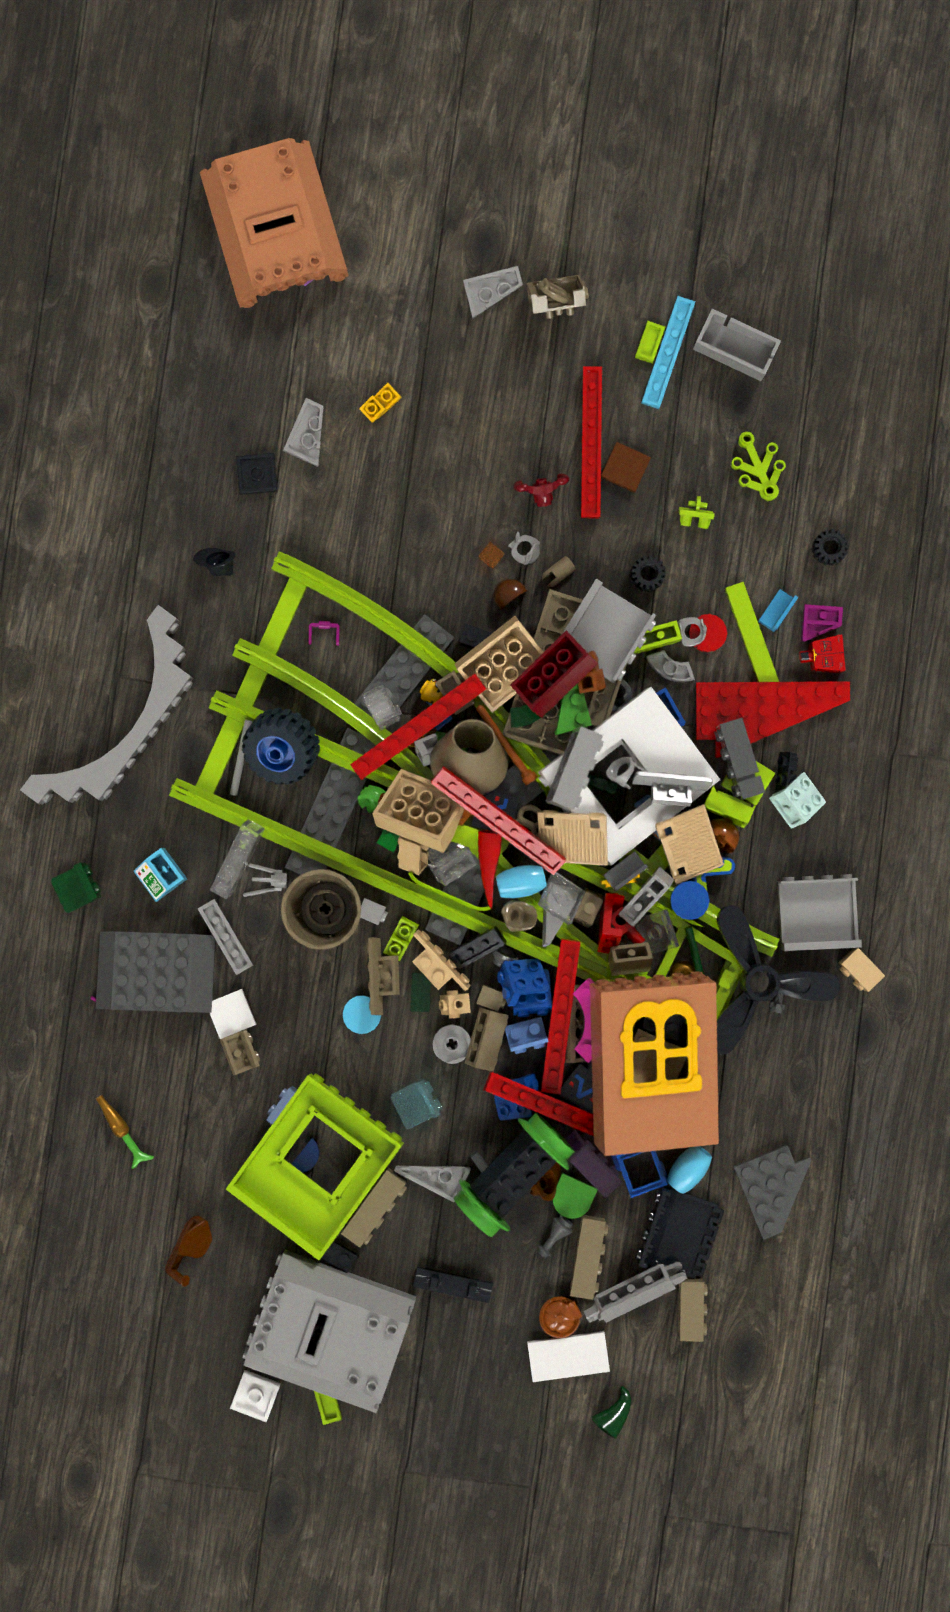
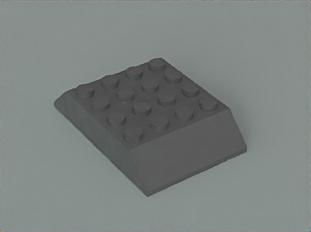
M100 932L96 1009L212 1013L216 942L214 936L174 933Z

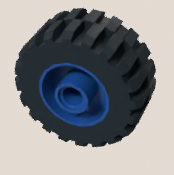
M274 708L273 711L268 709L256 717L243 736L242 752L245 753L244 759L246 762H249V768L257 772L256 775L261 778L262 776L267 782L271 783L274 781L275 784L282 785L283 782L286 785L298 782L307 775L320 752V746L318 745L320 741L318 735L315 736V728L309 725L310 722L307 719H303L298 712L292 713L290 709L283 711L282 708Z

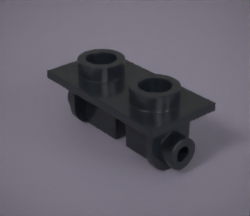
M780 752L775 790L785 789L796 779V775L790 774V771H797L798 757L796 753Z

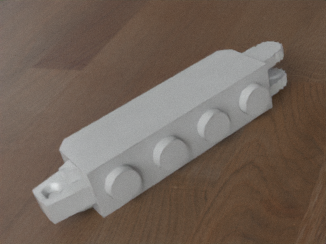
M675 1262L666 1267L664 1264H658L597 1294L594 1297L595 1303L592 1304L593 1306L584 1311L587 1320L592 1322L598 1319L599 1321L604 1320L607 1323L676 1289L675 1285L687 1278L684 1272L670 1276L682 1269L681 1263Z

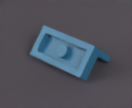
M779 589L758 622L774 632L778 629L798 597L796 595L791 597Z

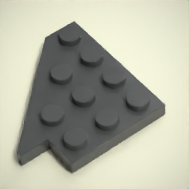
M787 1144L733 1166L763 1240L782 1233L811 1162L809 1156L794 1162Z

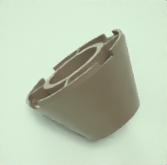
M470 719L460 722L438 740L431 752L430 766L434 776L444 766L481 795L496 789L506 776L508 768L506 753L492 728L480 720ZM461 748H474L482 753L472 754L463 751Z

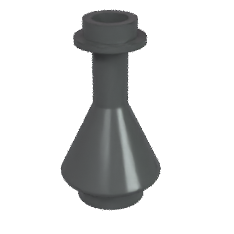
M562 1215L559 1218H553L550 1237L543 1246L538 1245L539 1249L537 1252L544 1258L551 1256L549 1250L554 1243L572 1233V1222Z

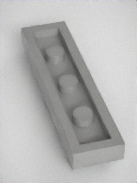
M213 899L199 907L198 911L235 974L238 975L253 966L216 900Z

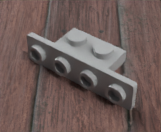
M637 771L632 779V784L651 786V803L679 806L691 805V789L708 791L713 783L712 778H706L705 776L692 777L685 774L671 775L665 772L650 773L648 771Z

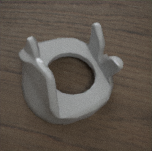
M519 532L516 533L515 540L508 546L512 549V557L524 565L535 562L540 554V542L529 535L520 536ZM523 541H527L532 545L530 552L526 555H520L517 552L518 545Z
M688 617L677 622L682 637L681 642L684 646H695L702 643L705 639L707 627L704 625L703 619ZM690 624H696L700 628V635L695 639H690L685 635V628Z
M622 757L615 760L606 770V776L630 790L631 787L626 782L634 768L636 767L641 770V767L631 757ZM628 764L627 771L618 776L617 771L620 766Z

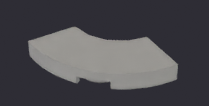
M665 650L646 656L652 669L667 680L674 682H690L695 680L689 662L674 661L668 657Z

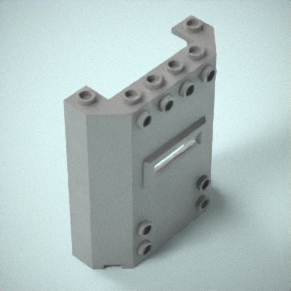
M285 1250L283 1255H278L275 1264L278 1268L274 1278L270 1277L266 1288L270 1290L268 1296H263L260 1307L263 1310L261 1315L257 1314L253 1326L256 1327L254 1334L250 1333L246 1345L250 1347H246L242 1358L245 1359L243 1366L377 1413L407 1330L416 1296ZM319 1313L328 1317L315 1354L312 1356L306 1354V1350Z

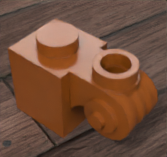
M595 651L588 652L598 663ZM598 664L578 682L580 694L606 688L603 669H599Z

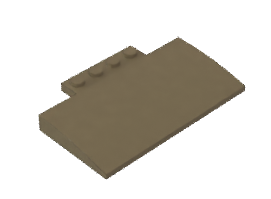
M549 590L534 636V640L543 652L562 635L582 603V599ZM605 679L606 688L584 693L592 723L591 726L597 727L610 717L621 681L616 680L615 683H612ZM516 694L511 708L526 705V703ZM559 701L547 715L530 725L519 728H511V716L509 713L503 735L515 741L561 755L565 752L573 731L555 735L559 718L558 711L561 707V702Z

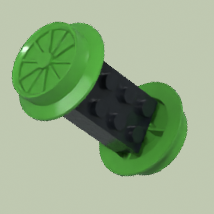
M535 1113L528 1121L521 1118L518 1119L524 1130L471 1185L465 1180L459 1179L461 1190L453 1197L454 1201L465 1215L490 1237H493L500 1229L508 1232L511 1230L503 1217L556 1162L566 1170L570 1169L567 1160L575 1152L574 1149L538 1113Z

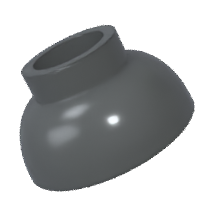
M506 945L492 951L494 956L492 961L500 968L504 961L519 959L518 954Z

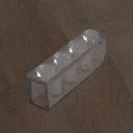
M249 819L241 825L210 891L225 899H228L233 894L265 830L264 827Z

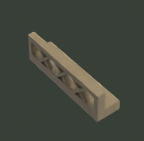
M575 984L574 992H575L576 989H578L582 984ZM574 995L565 1063L587 1062L581 1055L580 1058H576L575 1048L583 1036L585 1018L583 1009ZM577 1009L580 1010V1016L578 1017V1019L576 1018ZM577 1028H579L580 1035L578 1038L576 1037Z

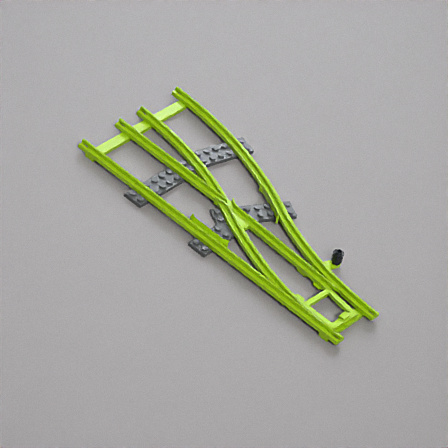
M279 551L277 557L274 558V564L271 569L289 577L286 587L259 646L240 638L234 647L235 650L232 656L249 663L250 666L235 698L217 690L214 697L211 698L209 709L227 717L196 786L177 778L174 785L172 784L169 796L291 849L292 852L285 868L302 875L313 870H327L329 866L433 912L425 930L451 942L461 945L468 928L482 934L497 926L507 941L505 945L557 967L560 947L551 943L543 947L542 939L524 931L511 932L504 922L479 912L491 909L489 906L478 907L484 893L478 850L454 842L449 843L447 849L455 857L456 861L441 891L419 881L412 871L408 874L415 883L336 849L356 805L357 797L360 795L367 778L389 788L399 773L398 770L383 764L361 780L350 764L391 735L385 728L431 668L442 677H445L454 670L458 673L454 664L456 662L444 653L455 637L425 614L415 627L412 628L349 586ZM307 587L354 612L401 644L355 703H352L317 678L277 656ZM268 674L312 698L358 731L347 728L340 745L318 735L320 741L318 744L320 746L318 757L332 763L301 832L214 794L241 736L244 721L250 720L253 723L259 714L264 713V711L255 708L254 705ZM477 696L474 699L476 703L473 705L475 707L482 705L503 733L509 713L502 705L492 713L481 698ZM505 737L528 769L530 768L531 771L534 770L538 776L537 779L525 786L521 780L522 773L514 765L506 772L503 782L493 790L494 792L519 798L514 816L515 820L519 809L532 801L544 791L547 798L550 788L549 786L545 787L541 783L538 772L560 755ZM407 747L391 758L402 770L428 780H432L434 777L432 771L427 766L423 767L420 759ZM472 814L463 824L480 831L485 830L472 826L474 819ZM503 837L495 877L503 871L513 868L502 855L509 845V842ZM662 844L649 859L633 848L618 861L621 862L626 856L636 852L648 868L640 873V878H636V882L625 884L617 891H614L612 887L606 888L605 884H600V881L606 880L603 875L609 871L600 865L564 863L561 868L610 893L624 895L625 900L629 902L659 867L665 870L669 864ZM675 881L648 910V912L652 913L654 921L662 925L670 923L677 928L655 975H664L665 977L686 936L684 928L690 926L688 923L703 927L693 920L679 917L672 910L670 897L672 891L677 886ZM538 892L530 896L517 898L533 906L537 911V919L543 923L544 898ZM709 902L708 909L698 919L719 930L717 915L721 909ZM567 919L564 920L556 934L559 939L581 941L577 977L584 980L591 978L594 983H596V980L612 982L616 978L634 980V977L643 976L646 979L652 978L647 975L648 972L612 976L608 962L609 954L597 952L598 945ZM749 925L757 950L772 957L778 947L779 939ZM692 927L696 942L726 960L716 981V1011L718 1019L722 1011L728 1006L743 969L730 950Z

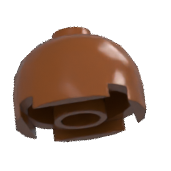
M728 818L712 819L710 823L719 851L733 853L739 843L738 829L733 824V821Z

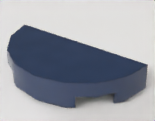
M313 1137L292 1162V1165L301 1172L309 1171L316 1165L319 1159L318 1143Z

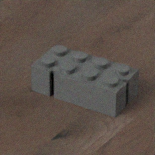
M743 718L718 725L714 735L716 741L720 742L722 747L720 750L721 758L723 761L726 760L728 768H725L727 777L732 779L734 785L731 787L733 796L742 800L765 793L761 776H755V773L759 772Z

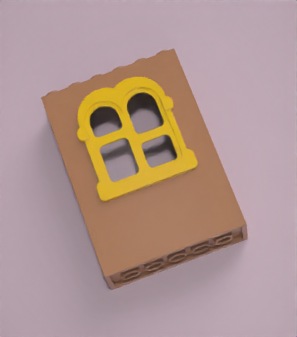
M691 972V975L674 973L671 977L654 975L653 978L646 979V977L637 976L634 977V980L616 978L612 982L596 980V983H590L594 1144L604 1156L719 1144L716 982L705 976L702 972ZM680 1014L687 1021L688 1044L684 1048L665 1049V1021L671 1015ZM642 1017H649L655 1022L656 1039L654 1041L633 1042L632 1029L636 1020ZM655 1049L657 1079L654 1082L634 1083L633 1053L639 1050ZM687 1056L688 1077L685 1079L666 1080L665 1059L668 1057Z

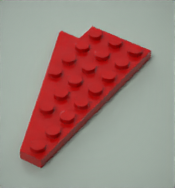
M696 682V740H715V758L721 757L720 750L722 747L720 742L716 741L714 735L718 725L743 718L751 744L850 701V682Z

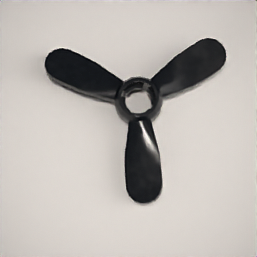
M725 906L719 911L717 915L718 928L729 950L743 971L739 978L741 992L722 1011L717 1019V1054H728L735 1048L748 1028L758 1002L771 1000L778 993L813 1001H829L838 995L840 982L831 973L799 971L778 974L771 966L761 963L753 933L741 909L736 906ZM756 972H766L769 978L767 989L760 993H753L750 987L752 976Z

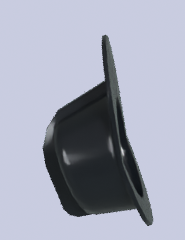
M206 548L198 551L194 555L193 561L200 566L207 567L213 576H231L234 566L233 559L236 554L233 551Z

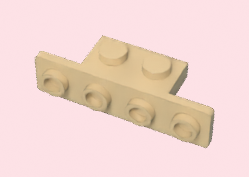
M418 929L413 936L424 946L425 950L412 961L438 990L451 978L464 991L468 990L471 985L467 976L463 973L460 974L456 970L455 963L450 959L447 960L442 955V949L437 945L434 946L429 941V935Z

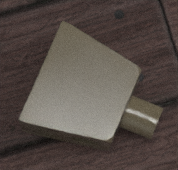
M585 888L571 921L589 928L593 924L603 902V895Z

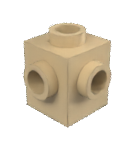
M458 990L446 991L447 995H440L439 1009L441 1015H449V1018H460V1014L471 1013L469 993H458Z

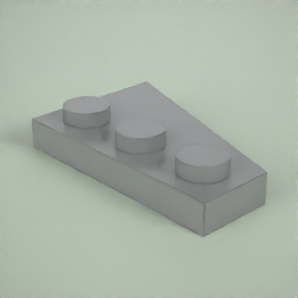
M518 266L463 280L472 319L523 285Z
M305 399L283 449L284 452L317 467L319 464L323 405L310 399Z

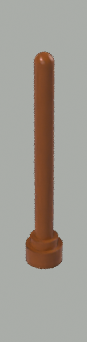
M478 705L476 707L477 712L485 723L492 728L500 744L522 773L521 780L525 786L537 779V774L534 770L531 771L530 768L528 769L485 708L482 705Z

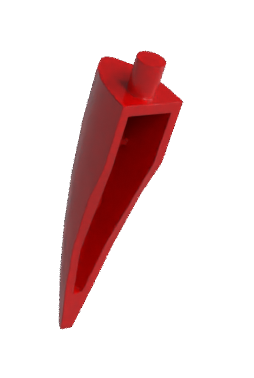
M494 830L478 831L479 865L485 895L489 907L492 909L494 879L501 852L502 836Z

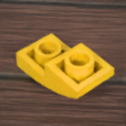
M387 383L359 409L373 423L402 397Z

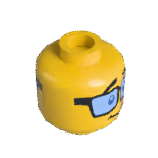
M436 679L427 680L419 692L421 693V699L429 705L434 704L443 697V694L435 684L437 682Z

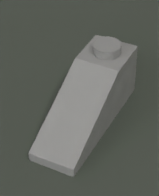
M659 867L625 905L619 915L634 927L670 888L674 879Z

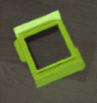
M714 785L704 803L707 811L723 818H728L733 821L734 825L744 828L749 823L756 807L755 805L750 807L751 804L719 790L716 792Z

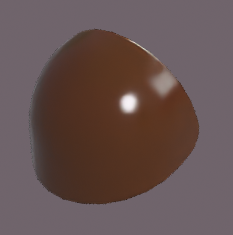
M505 579L496 585L494 600L500 610H503L509 602L528 591L518 580Z

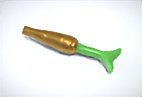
M103 1095L97 1097L96 1100L111 1130L117 1137L124 1140L134 1155L131 1168H136L139 1162L152 1160L154 1156L140 1151L128 1134L129 1127L124 1119L105 1100Z

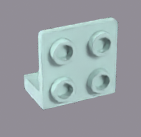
M805 772L801 773L785 789L773 794L769 798L791 829L806 823L826 803Z

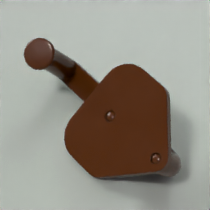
M199 1215L193 1216L186 1222L165 1267L166 1273L183 1287L188 1286L190 1282L188 1275H182L177 1271L183 1256L200 1258L206 1254L212 1242L208 1221Z

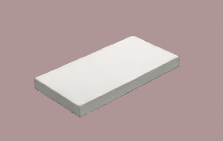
M604 1331L570 1335L565 1338L527 1341L533 1382L610 1372Z

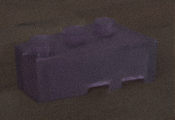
M576 1130L565 1139L575 1151L568 1160L605 1198L622 1183L618 1177L620 1172L613 1165L611 1167L608 1166V1160L601 1152L599 1154L595 1152L596 1147L589 1140L585 1141Z

